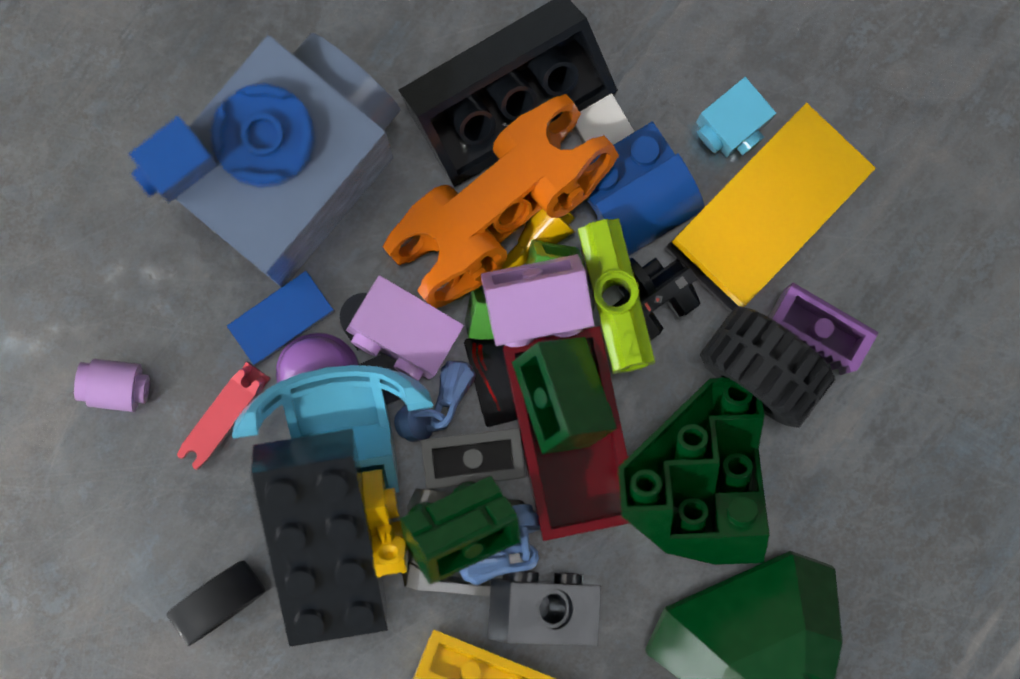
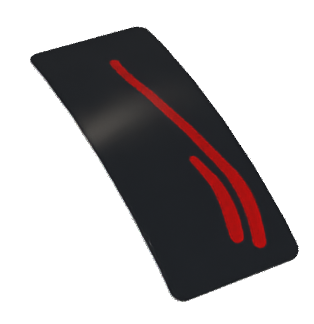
M465 339L464 345L469 364L476 374L474 383L486 427L517 420L503 354L504 344L496 346L494 339Z

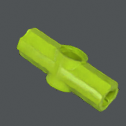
M604 219L578 228V235L594 295L595 307L598 311L613 374L627 373L655 364L639 299L638 285L633 275L620 220ZM615 285L624 287L630 294L629 301L620 307L608 305L602 298L607 288Z

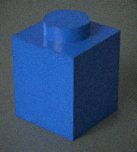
M179 115L129 153V156L138 166L131 172L137 183L150 198L158 192L168 203L218 166Z

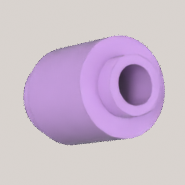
M92 359L91 363L80 362L75 376L74 397L76 401L86 402L87 407L135 412L139 403L145 404L147 402L150 377L149 375L142 374L141 364Z

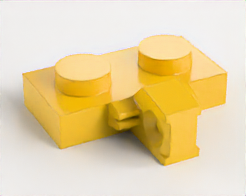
M381 469L362 472L365 511L372 538L377 577H382V575L400 572L402 574L407 573L408 549L406 540L403 539L400 521L393 522L392 518L399 517L395 488H385Z

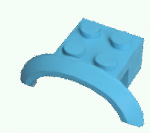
M349 365L327 367L298 374L269 387L243 409L234 423L232 436L234 439L258 435L259 428L264 419L283 404L291 439L353 429L361 472L381 469L385 488H395L396 492H400L397 456L383 389L400 397L406 403L408 411L431 408L433 403L429 391L419 381L404 373L376 366Z

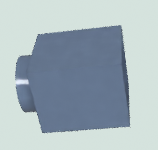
M310 33L293 54L270 35H267L189 126L190 130L218 166L175 199L276 284L283 287L292 279L394 158L386 131L384 130L400 113L401 109L395 100L367 72L319 35ZM268 83L286 88L303 102L313 120L315 145L310 161L297 177L280 186L257 188L240 183L223 169L212 150L210 129L216 110L230 96L236 94L235 91L246 85Z

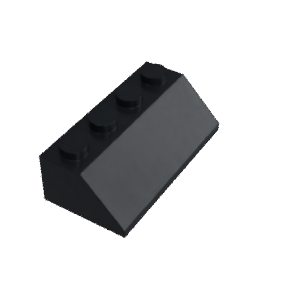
M551 0L405 85L398 91L429 147L455 187L499 160L493 151L494 142L497 136L522 114L533 110L552 98L567 94L578 110L582 111L618 90L587 17L571 0ZM563 112L557 114L550 123L558 119Z

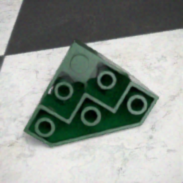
M710 378L618 467L621 516L668 554L714 565L764 563L770 533L759 455V445L765 419L763 402L729 378Z
M788 551L664 607L645 651L647 655L679 679H836L843 644L836 570L827 563Z

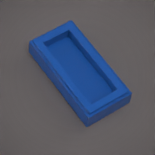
M304 271L229 323L227 328L253 365L257 366L335 311L308 272Z

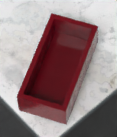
M601 327L583 329L579 334L570 337H557L553 335L534 339L530 344L521 347H508L504 345L503 354L542 540L547 541L629 524L621 516L618 467L628 456ZM585 337L596 363L597 372L607 401L612 409L617 429L590 447L542 454L512 361L537 342Z

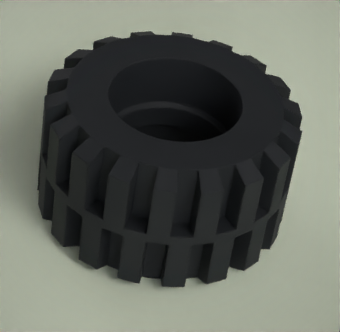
M734 307L700 353L706 368L716 378H729L748 390L763 402L765 415L786 426L800 428L835 381V376L829 365L815 350L776 321L750 308Z

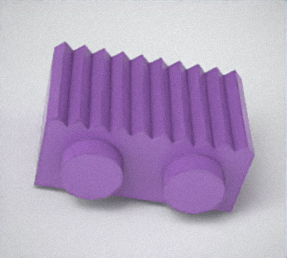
M795 283L784 289L768 316L803 340L827 364H830L831 370L838 369L840 375L859 369L879 333Z

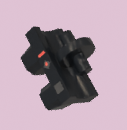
M656 257L643 267L634 258H630L651 341L661 334L664 329L653 313L661 305L667 302L678 317L687 315L700 305V300L692 285L697 280V277L690 267H684L678 260L663 268ZM616 285L624 297L612 305V307L623 306L629 301L630 294L627 289Z

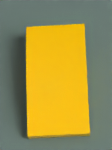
M806 102L676 236L672 243L738 306L745 307L867 179L876 167Z

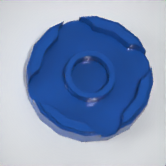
M268 83L246 85L235 91L236 94L230 96L216 110L210 129L212 150L223 169L240 183L257 188L280 186L297 177L310 161L315 145L313 120L303 102L286 88Z

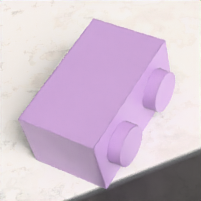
M578 254L481 273L491 330L496 346L505 344L508 347H521L530 344L537 337L552 334L557 337H570L579 334L583 328L594 326L585 269Z
M379 275L346 331L354 335L351 340L353 345L375 357L379 351L397 360L393 366L397 371L419 381L421 376L429 380L436 375L464 325Z

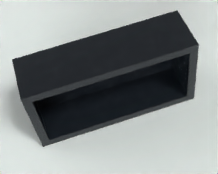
M353 429L253 445L251 477L289 647L388 631L386 596L382 577H377L374 567L372 538L365 511L362 472Z

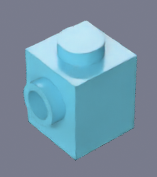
M745 76L700 114L696 121L700 127L697 133L702 142L713 153L720 150L727 158L738 150L743 156L765 138L760 130L770 123L776 112Z

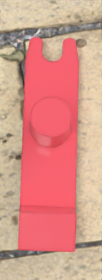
M247 361L242 369L229 380L184 440L177 453L178 458L182 460L188 453L195 452L197 458L192 463V467L195 470H199L210 459L233 428L236 419L243 409L262 392L270 377Z

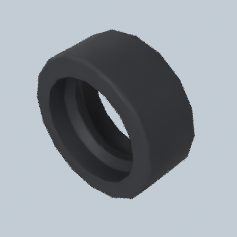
M241 560L188 595L170 609L166 616L184 642L190 646L242 611L263 595L266 590L246 561Z

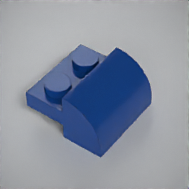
M653 121L613 145L619 154L617 160L590 196L586 198L597 214L598 221L604 219L620 220L628 255L633 254L694 217L704 208L703 198L688 167L679 153L675 155ZM597 156V157L591 162V164L594 163V162L599 158V156Z

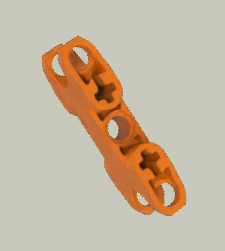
M567 94L552 98L519 116L497 136L494 142L493 151L499 158L496 163L460 193L450 185H441L429 191L411 206L406 215L387 237L383 248L398 265L410 263L431 251H439L438 261L422 279L421 285L417 290L432 307L439 308L482 286L481 273L500 270L507 260V251L501 245L503 240L541 209L551 218H559L571 212L590 196L595 187L614 165L619 154L605 135L592 138L571 150L560 149L562 141L575 127L581 115L575 103ZM563 112L558 119L550 123L557 114ZM597 156H599V158H598L594 163L591 164V162H592ZM410 237H413V238L409 241V243H407L405 246L401 247V245H402L407 239H409ZM448 282V284L445 287L438 290L442 285Z

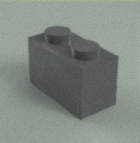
M519 428L421 440L426 490L459 486L467 481L478 482L489 476H492L494 481L525 478Z

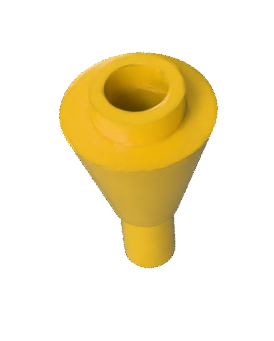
M543 209L538 211L529 219L517 240L519 243L508 253L507 260L501 269L524 265L527 261L531 239L557 244L575 233L576 231L570 225L575 219L574 215L569 212L562 217L551 218Z

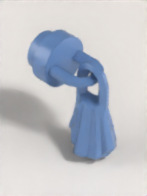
M447 361L446 365L441 368L439 395L434 410L425 408L408 411L407 405H404L396 413L394 419L398 435L410 442H417L428 439L432 432L446 429L454 417L458 403L475 380L476 374L472 366L463 361ZM442 407H449L446 417L440 413Z
M520 504L512 506L518 517L521 542L459 571L465 582L469 581L471 584L479 585L500 575L528 571L536 567L539 555L538 551L530 545L528 534L538 531L540 524L538 514L533 512L532 505ZM519 553L523 562L510 564L509 554Z

